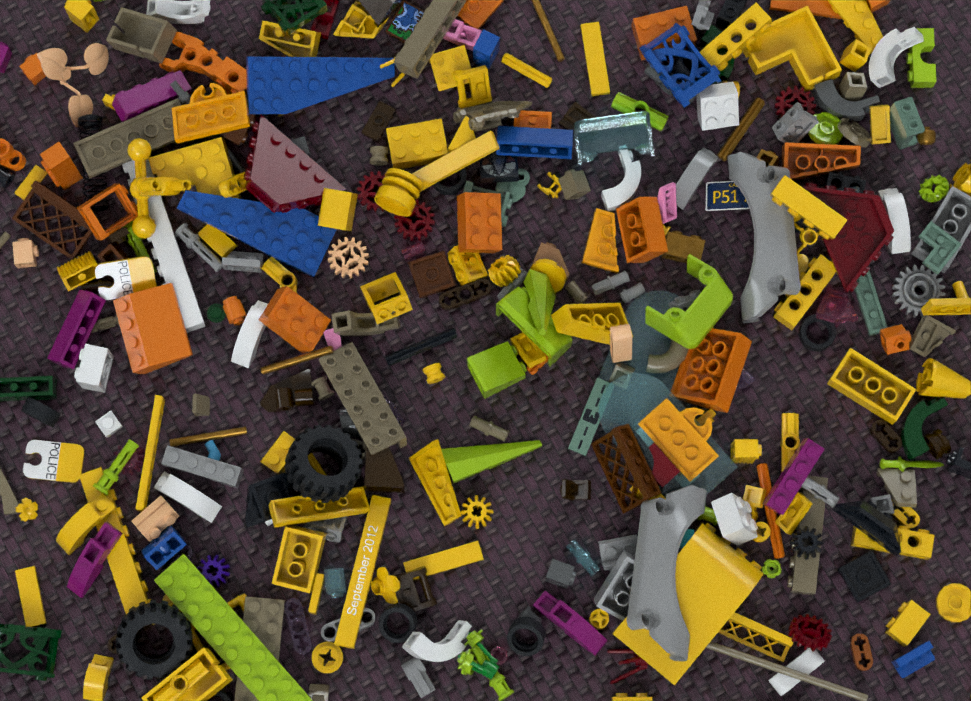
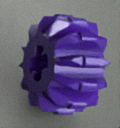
M208 555V562L206 563L202 559L200 562L204 567L198 566L197 569L203 571L201 574L212 586L215 582V585L219 588V581L221 580L223 583H226L227 580L223 577L230 576L229 572L224 571L229 569L230 565H224L226 562L225 558L219 561V556L215 555L214 560H212V557ZM212 567L218 569L215 576L209 573V571H212Z

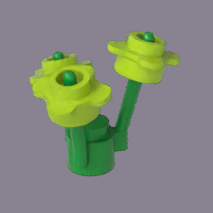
M482 629L479 632L475 630L469 632L466 637L468 641L464 645L467 646L469 644L471 648L478 646L490 660L487 661L485 659L483 664L479 665L474 660V655L470 653L471 649L469 648L458 655L457 662L459 665L457 668L462 669L461 674L463 675L468 674L471 676L475 671L492 680L500 668L496 664L498 660L481 644V641L484 639L481 635Z

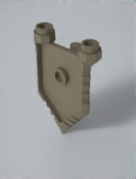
M497 101L467 107L454 112L453 118L455 123L461 124L464 117L467 116L470 118L468 124L471 130H474V132L501 126V118H518L521 113L520 111L531 106L532 102Z

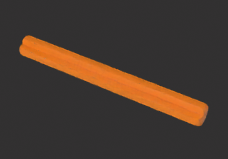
M762 463L757 465L760 487L766 489L765 500L772 486L768 465ZM764 505L767 523L771 530L770 539L774 558L785 557L780 527L775 523L778 519L777 513Z

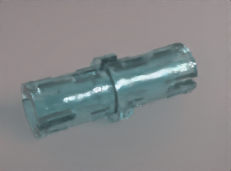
M576 539L572 540L573 546L568 544L566 548L575 556L576 562L578 564L581 563L592 577L601 568L590 558V553L588 551L585 552Z

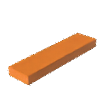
M770 0L769 10L794 12L808 6L814 16L842 19L838 13L836 14L833 11L831 4L827 0Z

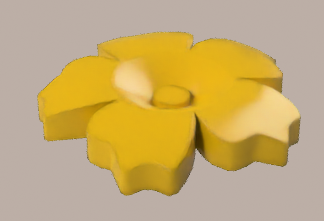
M28 498L21 499L22 503L15 507L16 512L20 513L21 521L26 522L28 519H36L38 514L35 511L38 510V504Z

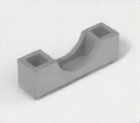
M168 445L161 463L165 467L195 474L234 488L239 487L244 472L241 467Z

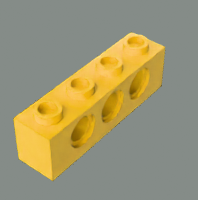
M756 2L704 47L700 54L711 66L715 65L719 71H722L727 67L729 60L737 58L743 52L742 49L745 46H751L761 32L764 34L771 28V17ZM749 23H754L756 28L748 30L746 26ZM734 36H741L742 40L735 43L732 41ZM726 48L728 51L725 55H719L717 53L718 50Z
M821 254L817 259L814 257L810 261L808 272H802L799 276L801 288H807L809 295H803L801 291L797 295L786 294L785 296L788 297L784 303L780 301L774 309L777 312L774 318L791 331L836 273L833 263ZM811 274H819L820 280H814ZM789 303H796L798 305V309H791L789 307Z
M853 526L851 546L890 553ZM898 526L901 553L899 555L925 560L930 559L935 535L929 534V531L924 529H918L916 532L911 531L910 527ZM909 537H913L916 540L915 547H911L908 544Z

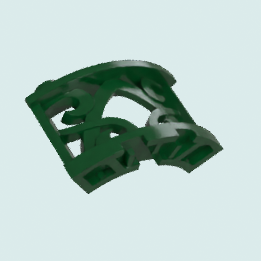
M263 0L261 5L263 12L266 15L269 14L271 18L275 17L279 21L280 28L283 31H287L289 35L317 16L328 12L327 4L324 0ZM296 12H300V13H301V18L298 19V20H297L298 16H297V13H296ZM289 17H293L295 22L291 24L288 21Z
M0 624V641H3L1 639L3 634H6L8 637L6 642L0 644V661L7 667L0 668V672L35 676V680L47 681V677L54 678L58 638H61L62 630ZM16 634H19L21 644L31 652L21 660L13 663L5 656L1 648L11 644ZM29 637L34 638V642L31 643L36 645L34 648L26 642ZM49 638H50L49 648H48V653H47V652L42 651V650L44 649L45 645L47 644V642H48V640H49ZM39 654L47 656L46 670L41 671L35 668L37 662L43 664V661L37 657ZM28 664L30 671L18 669Z

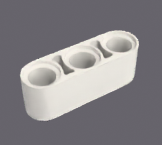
M808 648L785 667L809 675L824 663L825 660L816 649L812 652L811 648ZM777 673L768 681L779 695L782 696L801 680Z

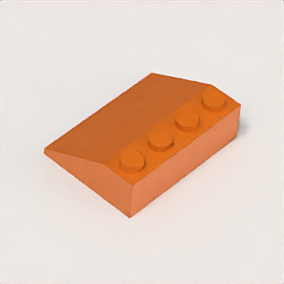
M173 283L138 291L113 300L132 373L147 374L193 355Z
M712 328L698 347L689 349L685 360L679 366L669 396L707 409L712 408L715 411L728 413L752 341L742 333Z

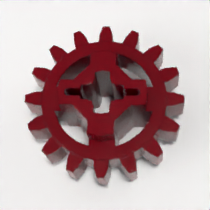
M795 85L793 90H791L788 86L786 92L782 90L780 96L776 98L778 103H775L774 108L778 110L775 114L782 117L794 106L792 104L798 102L805 111L814 115L813 109H815L816 104H812V102H814L815 98H809L811 92L805 93L804 87L798 90L797 85Z
M380 171L377 172V175L370 172V177L364 175L365 181H359L361 187L357 188V192L361 193L357 195L358 200H362L361 205L367 204V210L369 211L371 208H374L375 213L381 207L369 200L375 201V189H379L383 185L378 182L382 181L385 177V174L381 176Z
M416 200V205L410 216H394V220L398 221L394 223V226L399 228L397 230L398 234L404 233V239L410 236L411 241L414 240V237L421 241L422 235L427 238V231H433L431 226L435 225V221L430 219L434 218V213H430L431 207L425 208V202L420 205L418 200ZM419 210L422 211L426 215V217L422 216L419 213ZM416 217V222L412 223L413 218ZM403 224H404V225H407V226L409 227V230H407V229L403 226Z
M806 614L805 617L798 615V618H793L788 628L790 630L788 635L793 636L791 641H797L798 647L803 645L804 650L811 648L812 652H814L816 648L819 651H822L823 647L827 648L832 637L830 635L832 630L827 629L829 625L823 624L822 618L817 620L815 615L811 618Z

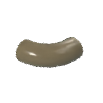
M671 339V345L665 353L661 355L649 354L646 373H666L676 369L685 360L689 349Z

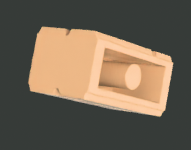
M160 495L132 520V523L151 542L153 539L158 538L164 529L173 525L179 515Z

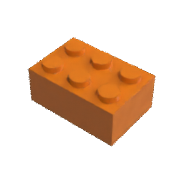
M687 6L633 18L631 27L641 60H645V57L639 48L644 44L650 43L670 29L675 23L686 27L690 34L688 35L694 46L696 45L697 38L693 25H691L692 21ZM677 33L666 39L669 48H673V38L675 43L679 44L681 42V38ZM663 42L652 50L665 48Z
M464 192L458 195V252L496 253L501 251V193Z
M638 197L616 208L627 263H645L668 252L657 197Z
M285 286L277 289L260 316L259 321L303 354L313 351L331 319L291 288Z

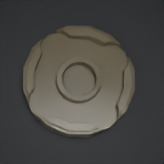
M842 118L837 124L839 131L854 144L867 147L872 141L869 138V133L857 122L853 121V123L848 122L849 118Z

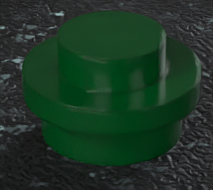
M213 304L208 308L207 317L211 322L219 323L225 319L226 314L222 305Z

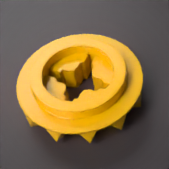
M332 642L320 643L312 652V663L321 673H333L342 665L343 653L340 647ZM331 650V657L335 659V661H328V663H326V665L324 666L325 659H323L322 656L319 655H327V653Z

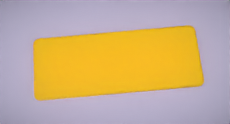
M35 165L15 191V194L24 200L33 188L31 187L33 182L36 180L41 183L47 172Z

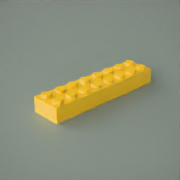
M363 486L352 488L344 498L340 497L335 502H332L331 499L328 503H322L321 500L314 502L308 496L306 498L296 496L271 500L268 505L274 528L365 514L370 509Z

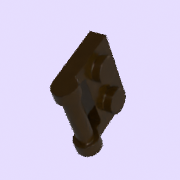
M426 566L395 575L400 581V589L396 592L400 604L409 606L414 612L437 604L427 579ZM417 576H419L421 586L426 600L422 602L420 601L413 579Z

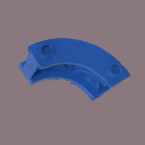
M675 23L670 29L639 49L651 68H654L658 74H661L659 79L665 87L671 90L674 98L685 108L690 104L689 100L714 82L719 83L721 80L718 76L720 72L715 65L711 66L689 39L688 35L690 34L686 27ZM677 33L681 38V42L677 44L673 38V48H669L666 39ZM663 42L665 48L652 50ZM686 45H687V47L689 48L690 51L684 50L685 47H686ZM666 56H668L670 60L669 65H662L663 61H667ZM673 56L692 60L689 77L685 74L669 76L674 67ZM683 79L681 84H677V80Z

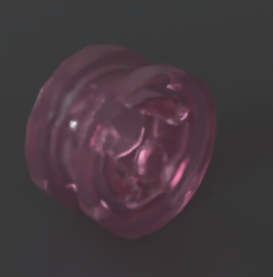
M502 647L494 648L490 653L492 656L493 654L496 655L495 651H500L505 656L504 658L502 657V661L496 664H504L508 658L507 651Z

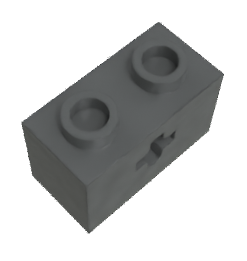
M552 559L545 582L567 589L568 585L572 586L577 574L574 572L575 566Z

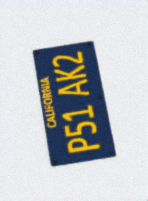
M733 181L706 183V211L749 209L744 195Z

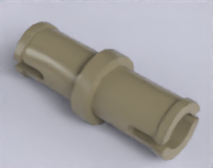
M476 415L473 416L469 427L484 432V435H491L503 442L506 441L509 430L494 425V422H488Z

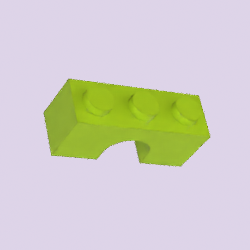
M916 28L923 35L924 41L910 47L909 53L906 54V63L909 64L910 68L907 72V81L910 82V88H933L937 82L936 64L923 62L920 54L933 50L935 46L934 28Z

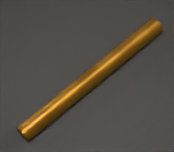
M531 0L558 62L565 60L540 1Z
M324 347L261 367V373L264 375L334 353L333 347Z
M245 426L169 439L170 446L173 447L247 434V428Z

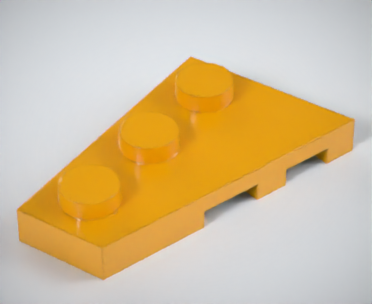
M598 208L595 209L581 263L614 273L619 272L615 238V213Z

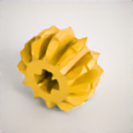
M510 255L501 256L500 259L491 264V267L488 269V276L499 287L508 286L509 283H513V280L518 278V274L521 272L520 265Z
M477 495L475 496V502L470 497L467 498L470 505L462 504V507L467 509L460 511L461 515H467L462 521L467 522L470 520L468 523L470 528L473 523H476L475 527L479 529L480 522L486 527L485 520L490 522L492 520L487 515L493 514V510L488 509L491 506V502L484 505L486 498L483 497L481 502H479ZM474 508H477V510H478V509L480 508V509H481V512H480V515H481V516H479V517H477V515L473 516V515H472V514L474 513V510H473V509H474Z

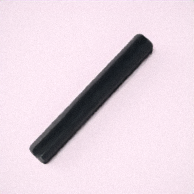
M450 328L386 355V362L391 366L457 338V332L454 328Z

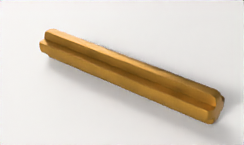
M755 98L740 120L739 125L736 126L718 152L719 159L726 161L727 156L731 155L765 105L763 99Z

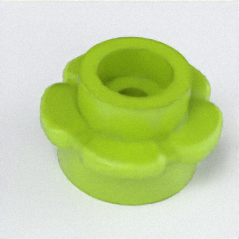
M771 559L766 560L762 567L763 573L768 578L779 576L782 570L779 561Z

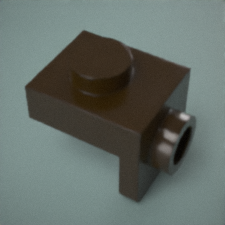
M562 479L560 486L562 498L569 501L591 500V481Z

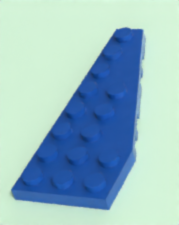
M246 57L249 114H288L395 77V63L384 68H380V65L394 58Z
M185 190L177 205V209L311 277L315 276L337 230L318 226L319 216L306 209L294 208L286 213H273L262 202L232 197L224 198L219 195Z

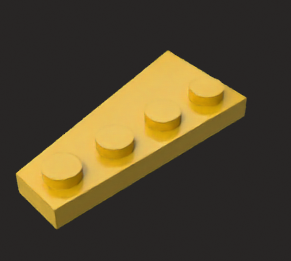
M827 0L831 4L833 11L836 14L838 13L844 20L843 23L846 27L854 32L855 38L872 48L870 54H872L875 46L883 38V35L866 0Z
M437 439L409 457V460L443 525L446 526L460 518L461 512L439 440Z

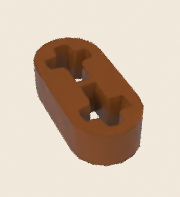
M856 634L850 639L854 665L858 670L866 671L873 665L869 640L864 634ZM857 637L860 640H864V644L861 645L862 651H860L858 645L854 644L857 641ZM862 653L864 659H868L866 668H864L863 665H859V661L862 659Z

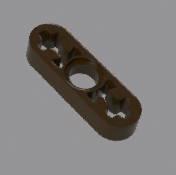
M482 278L444 292L439 297V305L443 310L449 311L484 298L491 293V283L489 280ZM482 283L484 286H488L486 292L478 290L476 291L477 296H474V291L471 287L474 286V290L479 289ZM468 290L471 296L468 299H462L460 292ZM454 293H457L458 303H456V299L450 301L451 305L449 306L446 303H442L445 297L452 299L454 298Z

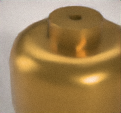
M924 127L925 131L917 134V141L920 145H932L935 143L936 132L935 130H930V127Z

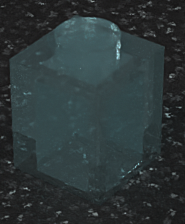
M344 568L324 570L326 594L331 595V598L343 597V593H347Z

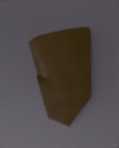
M306 369L270 386L260 405L268 413L288 411L298 406L314 405L310 369Z

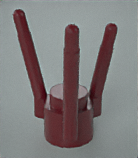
M631 649L607 650V653L615 654L635 653ZM633 654V658L619 661L620 665L635 662V665L638 667L611 680L610 684L619 682L640 670L647 669L649 664L637 654Z

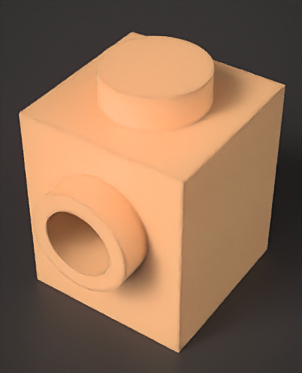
M20 238L18 241L12 242L15 266L18 269L36 267V257H39L38 245H35L29 238Z

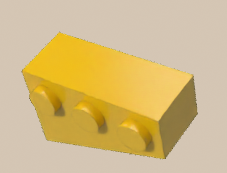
M262 20L259 39L289 57H317L321 32L299 28L289 35L287 31H283L278 23Z

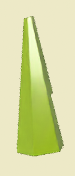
M529 269L524 280L531 299L528 309L538 334L545 336L556 294L547 274Z
M540 440L441 450L453 483H456L542 447V443Z

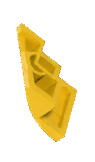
M355 1L333 35L374 39L390 16L377 28L374 24V19L365 13V8L362 4Z

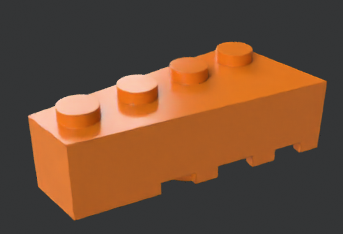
M57 142L40 154L43 159L40 163L57 187L61 186L63 190H66L83 178L60 142Z
M785 142L782 146L781 167L788 168L790 179L793 181L825 175L834 171L840 172L855 169L860 165L861 146Z

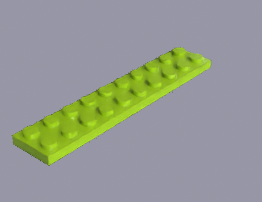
M185 554L180 556L154 579L163 592L259 701H313Z

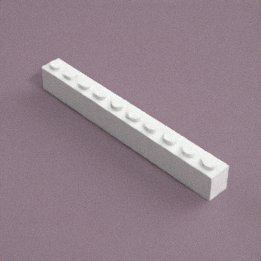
M147 159L146 176L155 177V175H153L149 160ZM133 160L122 164L124 172L129 173L130 179L127 180L129 187L133 179L136 178L135 161ZM162 196L148 198L149 216L155 220L156 231L147 240L148 242L152 241L154 248L151 249L154 260L158 259L160 265L157 266L160 277L164 276L166 283H163V285L173 283L187 333L206 327ZM133 197L134 202L137 205V199Z

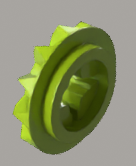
M931 175V178L925 179V182L920 184L921 189L919 193L923 200L937 202L947 195L949 183L941 175ZM933 184L936 185L935 190H934V193H933V191L931 190Z

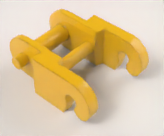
M548 172L547 175L554 180L553 184L549 188L541 187V184H538L537 187L545 194H551L552 198L558 199V193L562 190L559 178ZM555 184L558 185L557 190L553 192L551 189Z

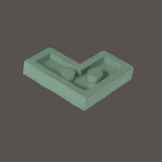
M931 221L919 235L921 240L933 248L922 264L938 275L962 244Z

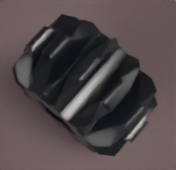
M805 526L804 532L801 528H798V534L792 533L791 537L795 540H791L789 544L796 546L791 551L795 552L798 550V558L802 554H804L805 560L809 559V554L812 558H815V552L820 553L822 551L818 546L823 545L824 542L817 540L822 535L817 534L815 536V528L809 532V527ZM808 539L810 541L808 544H811V546H803L804 542L802 540Z

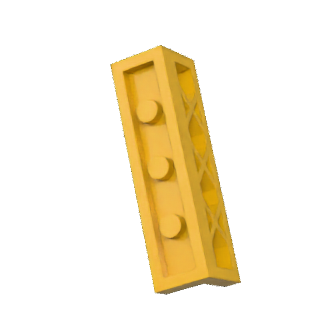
M735 612L728 620L731 628L725 631L720 629L718 632L781 662H784L789 648L793 645L792 638ZM739 627L746 628L749 637L739 638L735 629ZM763 636L767 645L757 646L753 637ZM779 643L785 646L782 655L774 654L771 645Z

